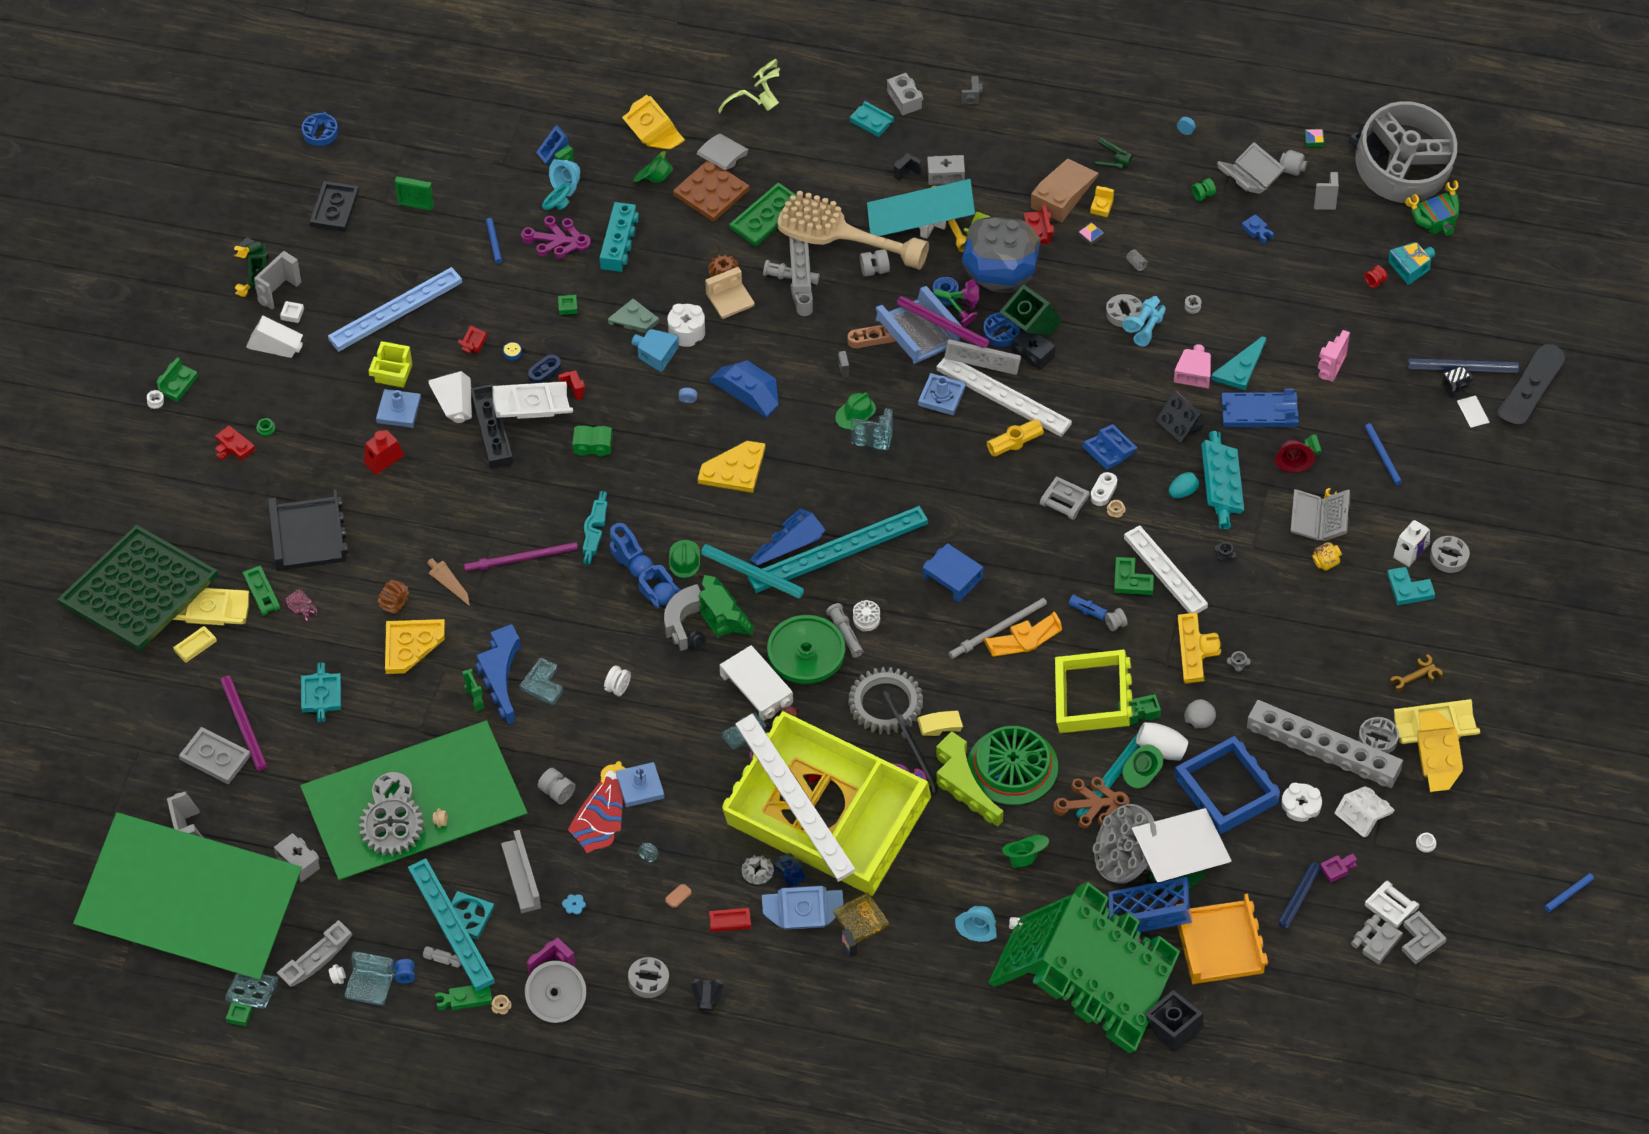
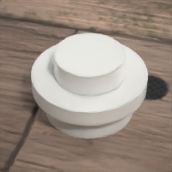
M1423 833L1417 837L1416 846L1422 852H1431L1436 847V839L1430 833Z
M337 964L333 965V968L329 969L332 982L334 984H343V979L346 978L344 969Z

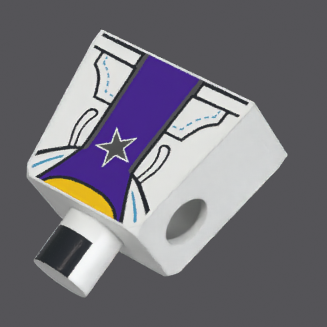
M1416 520L1412 521L1399 536L1393 558L1410 567L1430 544V529Z

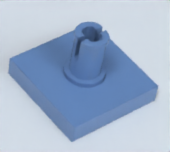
M384 389L376 422L413 428L421 401V394Z
M654 762L616 771V778L626 807L664 799V792Z

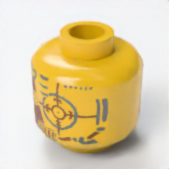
M1327 542L1314 549L1312 558L1318 569L1322 568L1326 571L1340 563L1339 556L1342 553L1337 545L1333 546L1330 542Z

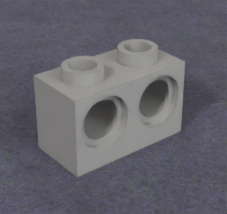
M907 73L887 80V92L902 116L922 109L923 95L920 90L916 89L914 80L910 79Z

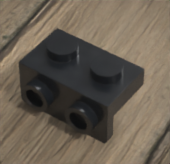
M1362 122L1359 131L1349 137L1348 142L1356 149L1366 122ZM1374 132L1366 138L1368 151L1373 158H1379L1388 153L1387 147Z

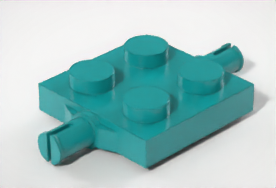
M318 663L317 673L301 676L302 713L317 712V721L321 722L322 718V722H325V712L341 710L340 673H325V663H321V665Z

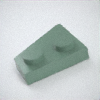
M632 299L609 317L608 323L610 325H614V323L621 324L626 329H635L638 332L647 333L659 323V318Z

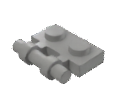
M1374 915L1364 923V928L1354 935L1351 945L1354 948H1358L1360 944L1363 945L1365 948L1362 954L1380 964L1400 940L1403 932L1387 922L1382 927L1378 926L1377 923L1380 921V917ZM1370 932L1375 934L1371 940L1367 938Z

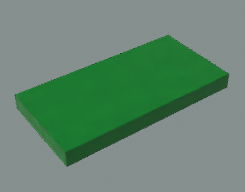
M777 183L729 224V228L754 246H758L778 228V218L785 207V203L787 201L790 202V196L797 197V195L780 183Z

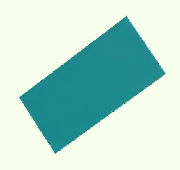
M971 179L867 202L870 234L876 236L975 214Z

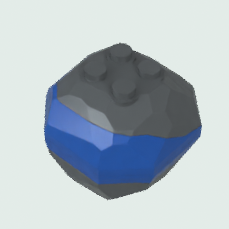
M1004 217L977 219L968 229L962 263L972 280H975L979 285L993 292L1013 293L1031 280L1035 273L1041 239L1025 221Z

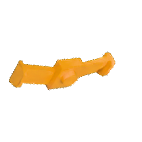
M1054 611L1050 616L1033 627L1027 620L1010 627L1012 635L984 638V643L992 657L1035 650L1039 645L1060 632L1062 626Z

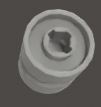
M885 249L875 251L874 254L871 252L860 254V265L864 277L873 276L875 272H878V274L890 272L889 259ZM871 260H874L875 266H873V267H872V262H871Z
M550 768L539 779L538 788L545 794L550 795L558 804H563L572 796L575 784L568 778H563V775L555 768Z

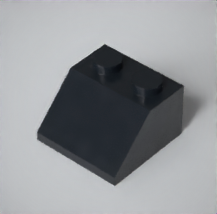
M1174 990L1144 1014L1159 1040L1174 1052L1203 1028V1013Z

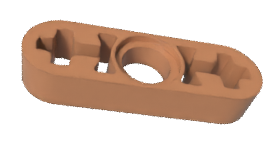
M883 325L856 329L848 333V345L852 348H862L896 341ZM872 333H876L879 335V337L871 338L869 337V335Z

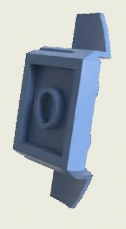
M824 886L782 888L778 890V894L762 895L763 914L784 930L826 927L844 909L842 890L826 891Z

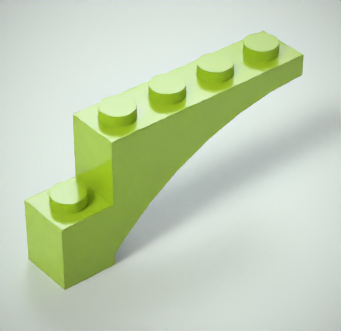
M951 731L937 745L936 757L945 765L937 772L936 783L942 790H947L953 794L956 800L964 802L972 811L981 814L987 822L999 826L1003 822V810L995 805L976 783L966 758L967 741Z

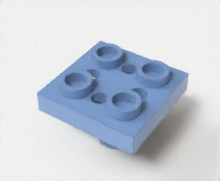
M930 373L918 400V406L954 416L966 388V383Z

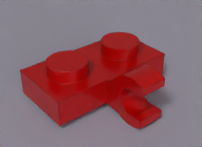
M227 426L215 435L216 441L220 443L215 448L218 452L216 456L220 460L225 459L227 455L232 453L242 461L255 451V445L231 426Z

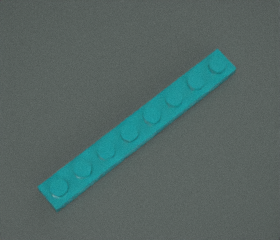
M427 859L409 866L408 869L476 992L495 983L493 976Z

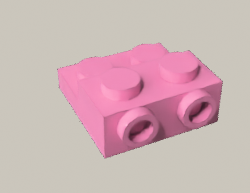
M1343 330L1340 336H1336L1334 342L1329 341L1326 348L1322 347L1319 355L1321 360L1318 365V369H1320L1318 375L1321 379L1334 381L1347 356L1350 332Z

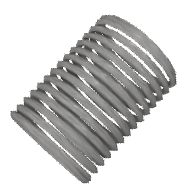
M1137 250L1130 251L1126 256V259L1137 271H1141L1144 269V266H1147L1146 263L1148 262Z

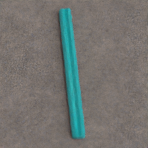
M705 544L701 550L702 555L794 597L801 598L804 593V588L708 544Z
M1138 733L1102 778L1103 785L1110 788L1122 773L1126 761L1140 747L1136 743ZM1092 791L1100 798L1104 796L1100 791ZM1090 808L1078 809L1076 816L1080 818L1082 815H1086Z

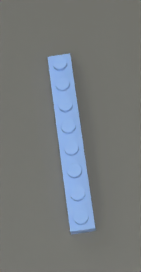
M451 267L328 335V339L339 352L460 285L462 278Z

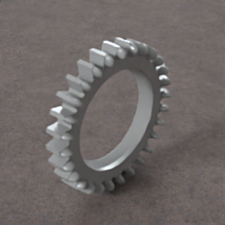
M882 667L881 673H879L874 668L873 675L867 671L866 677L860 675V681L855 680L849 693L850 713H853L854 720L858 719V725L864 723V729L871 726V732L879 729V734H882L883 730L890 734L891 729L898 733V727L901 728L897 718L890 720L877 719L870 716L863 709L862 700L865 693L871 687L882 683L897 685L906 692L909 698V707L902 716L910 727L912 726V720L917 721V715L921 714V709L923 708L922 690L918 687V682H914L913 676L907 679V672L900 675V669L893 673L892 667L889 668L888 672Z

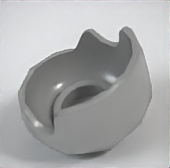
M1195 700L1188 705L1184 713L1185 722L1191 723L1195 729L1207 728L1213 724L1216 718L1215 708L1205 700Z

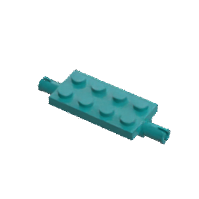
M1212 431L1209 433L1210 441L1205 440L1201 444L1208 505L1215 507L1216 514H1218L1219 528L1222 529L1223 526V529L1226 530L1231 527L1229 514H1241L1244 511L1238 450L1222 445L1221 433Z

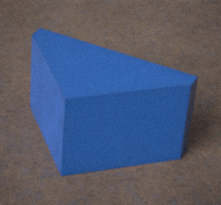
M558 125L553 128L536 152L545 164L555 160L554 154L568 145L567 135Z

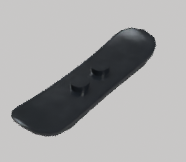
M1545 344L1537 349L1520 380L1498 409V416L1502 420L1513 425H1522L1527 421L1564 363L1565 355L1559 347Z

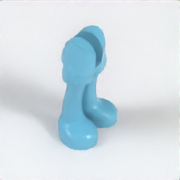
M1153 296L1143 302L1142 311L1139 316L1127 317L1122 323L1125 331L1130 333L1137 332L1134 336V342L1142 347L1149 344L1154 325L1160 323L1165 314L1166 307L1163 304L1155 309L1160 302L1157 296ZM1148 317L1149 320L1147 324L1143 327L1144 322Z

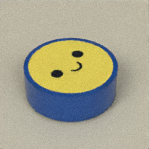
M516 342L507 343L503 347L504 357L510 361L519 359L522 355L521 346Z

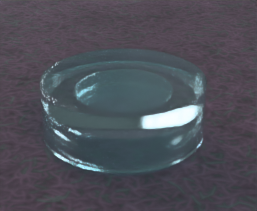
M642 843L638 849L639 856L648 862L655 861L659 855L657 848L650 843Z

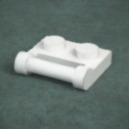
M1389 881L1384 882L1365 901V906L1396 929L1411 914L1415 913L1419 907L1416 901L1409 900L1393 888ZM1386 893L1391 895L1393 898H1395L1397 901L1403 904L1406 908H1403L1401 905H1399L1397 902H1395L1393 899L1387 896Z

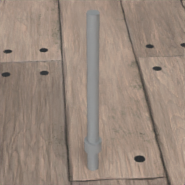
M1042 598L973 639L965 640L960 643L959 647L950 651L949 656L951 659H954L962 653L970 652L974 646L983 642L984 638L992 637L1047 605L1046 600Z

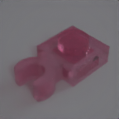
M297 589L284 599L285 604L298 615L302 612L304 619L307 621L310 620L309 612H313L315 615L318 614L317 608L311 605V599L300 589Z

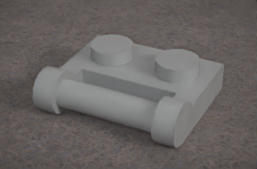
M1056 476L1042 496L1040 505L1044 507L1049 506L1074 520L1088 499L1090 492ZM1050 498H1057L1073 507L1070 509L1058 502L1051 500Z

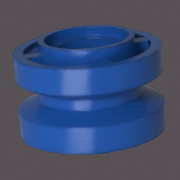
M941 277L933 284V294L935 289L951 293L958 292V283L953 278ZM936 296L944 306L952 305L948 299Z

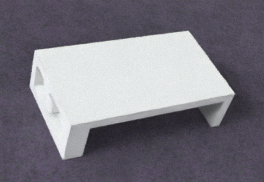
M752 645L720 664V676L724 680L730 678L759 711V720L761 722L771 719L777 712L787 709L793 703V692Z

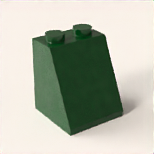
M1024 284L1000 311L1003 316L1027 333L1051 335L1062 322L1052 305Z

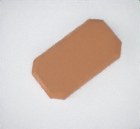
M680 884L666 897V903L672 908L677 907L691 895V889L685 884Z

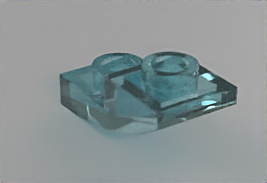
M755 712L751 713L762 729H765L766 724ZM736 726L722 732L721 737L733 750L746 743Z

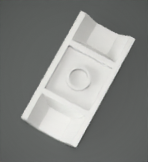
M566 382L493 386V405L496 417L517 416V419L573 413V408L569 407Z

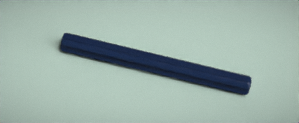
M1408 359V369L1451 371L1464 366L1467 371L1519 372V362Z

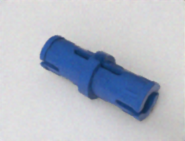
M1074 594L1068 604L1083 611V614H1089L1101 621L1105 620V614L1108 613L1107 609L1095 605L1093 601H1086ZM1082 604L1085 605V606H1087V607H1090V608L1094 609L1095 611H1092V610H1090V609H1088V608L1082 606Z

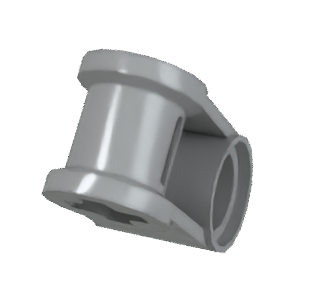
M791 284L792 298L795 302L797 313L801 316L812 314V293H793Z

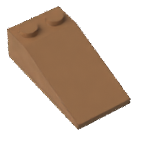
M1070 159L1065 160L1042 180L1032 192L1031 208L1036 211H1042V205L1046 204L1047 211L1051 213V218L1063 222L1098 177L1099 173Z

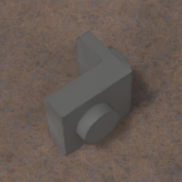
M971 76V90L961 91L962 104H979V94H982L983 90L978 76Z

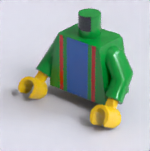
M1453 181L1454 189L1449 186V182L1446 183L1445 189L1450 192V195L1445 193L1418 203L1419 197L1416 194L1412 195L1413 202L1410 197L1406 199L1405 203L1407 206L1412 207L1411 212L1417 225L1428 229L1433 234L1443 231L1446 236H1450L1454 233L1456 219L1459 216L1458 194H1455V190L1458 188L1457 181Z

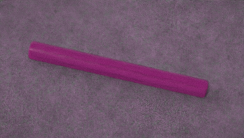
M900 296L897 301V305L981 348H987L989 344L988 339L903 296Z
M231 676L222 677V686L251 753L255 767L258 771L267 768L265 759Z

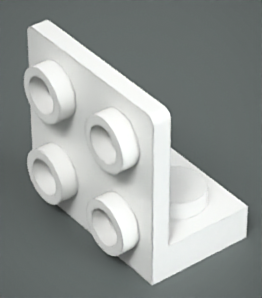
M1364 786L1345 794L1335 814L1360 835L1366 837L1371 832L1376 821L1393 814L1394 809L1387 801L1379 798L1372 789Z

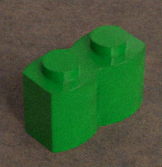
M606 426L574 427L573 453L581 456L589 454L598 456L610 455L613 439L612 428Z

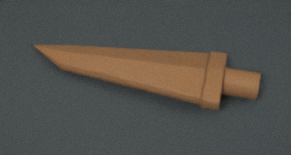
M433 558L427 562L432 568L429 574L469 605L468 593L447 567V564L444 561L437 563Z

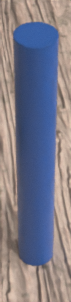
M487 218L486 224L495 263L500 264L502 263V257L492 218Z
M1589 873L1546 904L1544 906L1545 910L1551 912L1592 882L1594 880L1593 875Z

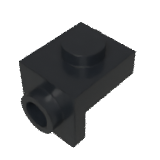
M907 153L903 158L895 162L893 167L894 178L900 181L910 170L919 175L921 173V161Z

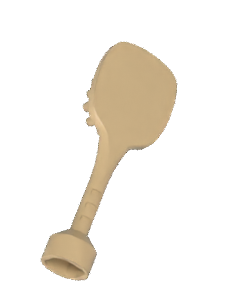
M802 191L797 192V197L790 196V202L787 201L785 203V207L778 218V229L780 232L794 239L821 245L837 239L857 241L901 254V258L906 266L918 270L923 267L929 250V242L921 239L912 238L902 244L859 230L845 222L841 208L836 207L835 201L828 205L827 198H823L822 202H820V197L817 195L812 200L811 193H806L805 198H803Z

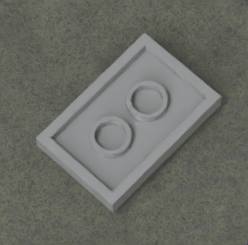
M201 727L180 753L179 758L181 761L229 785L250 758L251 753Z

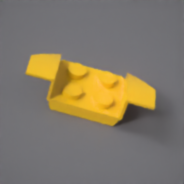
M645 95L633 103L630 111L622 117L641 142L649 147L671 150L685 141L669 117L651 96Z
M1437 711L1418 713L1420 730L1417 731V740L1423 775L1425 778L1428 777L1430 792L1449 790L1463 769L1457 729Z

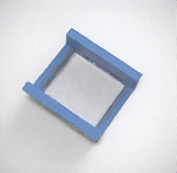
M927 286L920 288L918 300L913 302L960 325ZM883 305L876 307V321H880L913 359L914 364L945 351L948 339L960 341L959 336L902 307L889 312Z

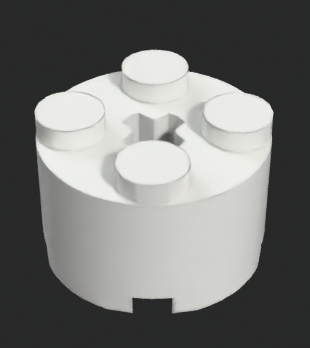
M675 304L669 312L668 333L678 336L679 346H693L695 342L701 341L704 338L705 318L700 306Z

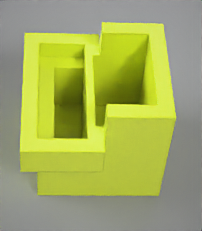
M381 341L377 351L378 357L373 358L369 368V376H374L376 383L404 388L412 367L410 347Z

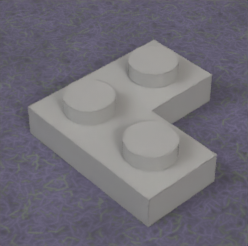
M1420 911L1403 923V926L1415 938L1402 947V951L1415 964L1446 943V937Z

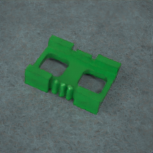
M469 669L462 671L465 681L464 688L466 695L471 693L474 699V710L477 712L484 708L481 686H477L473 677V671Z

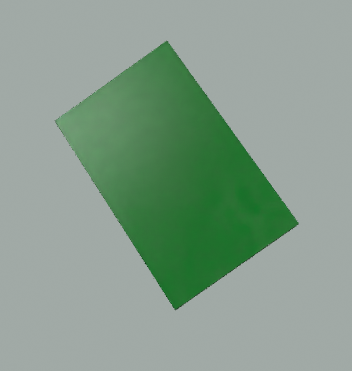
M487 720L300 785L338 880L528 814ZM398 772L405 775L411 782L413 789L412 800H414L415 806H419V812L423 815V818L420 820L424 821V826H421L424 832L418 833L420 841L414 840L415 847L408 846L409 852L402 849V855L395 851L393 857H391L390 852L383 856L382 850L376 854L374 848L370 850L367 846L368 843L364 844V837L360 835L362 830H360L359 824L363 823L360 821V816H365L362 811L363 809L369 810L368 803L375 804L372 794L375 781L385 773ZM400 781L393 783L389 790L386 791V799L389 798L390 793L394 796L400 787ZM439 808L446 810L448 816L447 826H441V828H438L437 824L433 823V813L437 812ZM401 812L397 815V817L401 818L405 816L406 813ZM380 814L377 818L382 819L386 814ZM400 831L397 836H403L406 831ZM381 832L377 837H383L386 833Z
M116 812L73 924L260 980L302 866Z

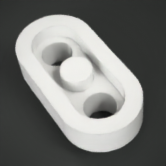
M1106 472L1099 476L1091 491L1090 499L1094 505L1104 506L1109 502L1117 487V477L1114 474Z

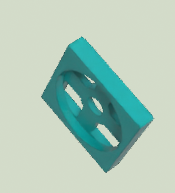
M457 891L451 903L465 928L472 923L478 924L474 928L466 929L471 938L478 940L494 909V904ZM462 901L470 903L467 909L464 910L458 909L456 906ZM478 906L484 908V917L475 915ZM469 913L472 916L470 919H465L464 915Z

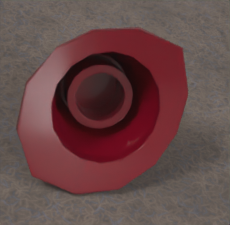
M1289 439L1280 447L1274 464L1287 472H1301L1307 470L1314 463L1316 454L1309 446L1304 445L1302 442Z

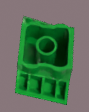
M704 575L702 585L705 590L699 592L698 595L700 601L699 610L701 616L716 637L719 638L733 632L752 636L755 627L736 605L737 601L730 595V592L716 577Z

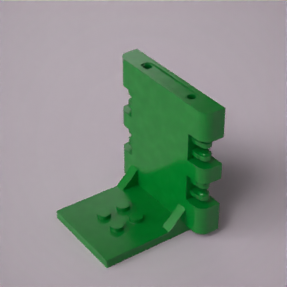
M1087 882L1080 885L1074 894L1019 917L1018 924L1014 927L988 983L996 987L1027 973L1035 974L1033 983L1054 999L1063 998L1066 1001L1073 994L1074 997L1071 1005L1075 1007L1074 1013L1085 1022L1094 1021L1098 1024L1104 1017L1105 1020L1102 1028L1107 1031L1106 1037L1127 1053L1136 1051L1147 1027L1148 1021L1144 1014L1157 1004L1180 951L1160 936L1152 940L1145 936L1139 943L1138 940L1141 933L1136 929L1140 921L1129 912L1120 917L1114 913L1110 919H1107L1110 909L1105 905L1109 897Z

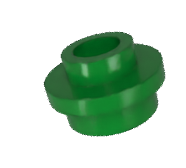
M268 418L261 419L256 427L258 434L261 436L273 434L275 431L274 422Z

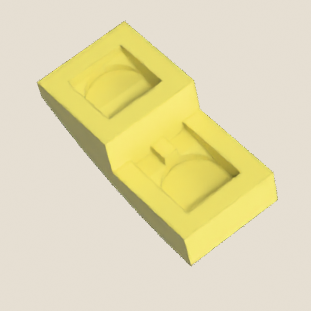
M958 711L937 712L918 717L917 719L922 736H940L942 731H961L963 728Z

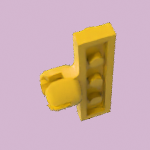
M1197 612L1178 615L1184 682L1186 684L1204 681L1202 661L1205 657L1221 654L1219 636L1217 633L1200 634Z

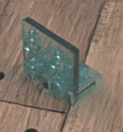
M885 408L884 416L880 415L879 423L852 419V444L874 447L876 449H889L893 435L892 409Z
M353 951L351 957L353 971L345 992V998L383 1006L395 973L393 959Z

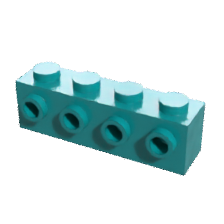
M614 202L600 255L601 269L622 272L624 265H627V251H631V237L635 236L634 225L639 220L636 205Z

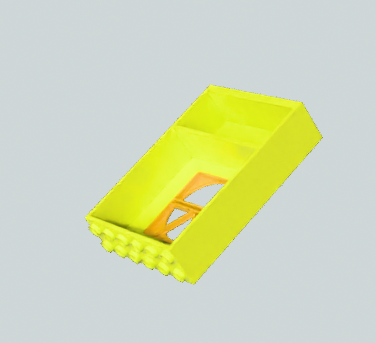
M782 711L780 716L774 719L772 729L766 735L813 806L816 805L830 780L834 781L842 790L845 798V809L837 823L828 829L856 872L841 881L873 896L931 798L928 781ZM753 754V760L750 765L744 768L743 777L740 782L737 781L735 783L730 798H726L722 808L727 824L835 877L806 832L801 830L802 826L796 819L792 825L785 819L781 811L790 808L785 801H780L781 794ZM803 775H822L813 792L803 778Z

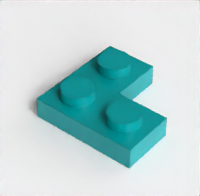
M1406 567L1387 571L1397 605L1435 599V592L1430 579L1411 582Z

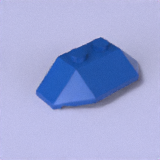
M748 360L721 367L709 379L710 382L766 418L779 406L776 378Z

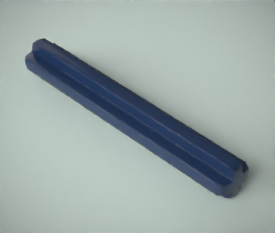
M1315 862L1310 863L1279 919L1278 925L1285 929L1289 927L1320 871L1321 866Z

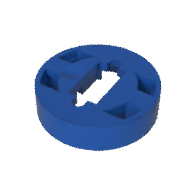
M326 112L307 117L302 124L303 138L307 143L314 146L330 144L338 135L336 120L331 115L326 114ZM325 124L326 129L323 135L316 139L315 133L318 126Z
M1000 312L990 315L984 322V337L989 340L991 345L997 347L1012 345L1013 339L1020 333V327ZM1004 326L1011 327L1007 330V333L1003 332L998 336L992 337L994 332Z

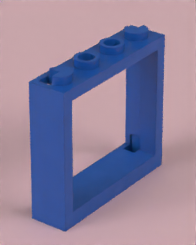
M1235 736L1175 767L1174 778L1199 810L1207 809L1219 835L1279 802V788L1276 784H1272L1266 771L1261 770L1257 765L1255 757L1250 756L1246 751L1244 743L1239 742ZM1233 751L1266 794L1223 817L1190 773Z

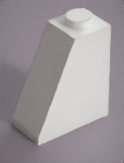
M262 316L246 348L292 358L295 352L299 353L303 343L300 341L303 335Z
M460 371L429 380V385L448 418L455 423H462L472 418L470 377Z

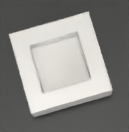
M286 301L280 314L281 320L299 323L304 311L303 304Z

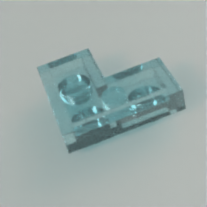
M540 657L520 684V690L554 706L564 692L562 686L549 681L557 671V665Z

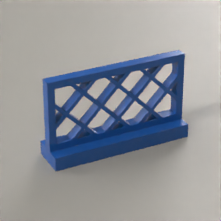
M1184 877L1109 892L1110 912L1108 919L1114 913L1118 914L1120 910L1124 913L1129 912L1140 921L1136 929L1139 932L1192 923L1188 878ZM1183 885V888L1178 893L1173 891L1176 886ZM1156 890H1164L1158 897L1153 894ZM1143 893L1144 895L1139 901L1133 898L1136 894ZM1168 894H1171L1174 897L1169 903L1163 900ZM1122 896L1125 898L1120 904L1114 902V898ZM1150 897L1154 899V902L1148 907L1143 903ZM1179 899L1184 902L1182 905L1173 906ZM1129 901L1135 903L1130 910L1124 908ZM1159 903L1165 906L1164 908L1154 910ZM1139 907L1145 909L1144 912L1134 913Z

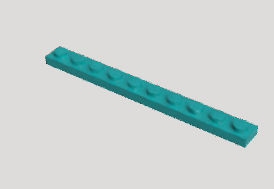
M920 506L763 568V570L788 581L927 525L928 519ZM747 575L748 581L755 593L772 587Z

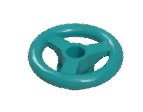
M562 184L553 190L544 200L542 208L550 210L556 207L558 210L566 207L569 203V199L566 196L571 190L570 184Z

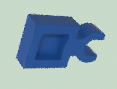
M1256 214L1242 223L1241 228L1252 238L1258 236L1262 244H1266V237H1269L1271 240L1273 239L1274 233L1267 229V224Z

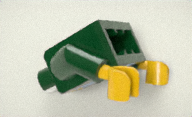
M253 242L245 247L235 246L234 250H238L237 254L234 255L235 257H248V281L245 283V286L237 284L235 289L238 291L235 294L245 297L248 290L256 287L254 278L267 267L266 244Z

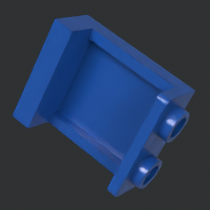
M947 543L943 548L937 550L931 560L925 562L923 565V578L927 580L929 577H932L953 591V599L960 602L982 580L983 566Z

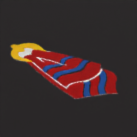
M620 761L614 765L606 766L601 771V781L581 806L568 828L583 846L586 853L609 846L614 840V832L621 830L623 797L616 778V771L626 768L621 765Z

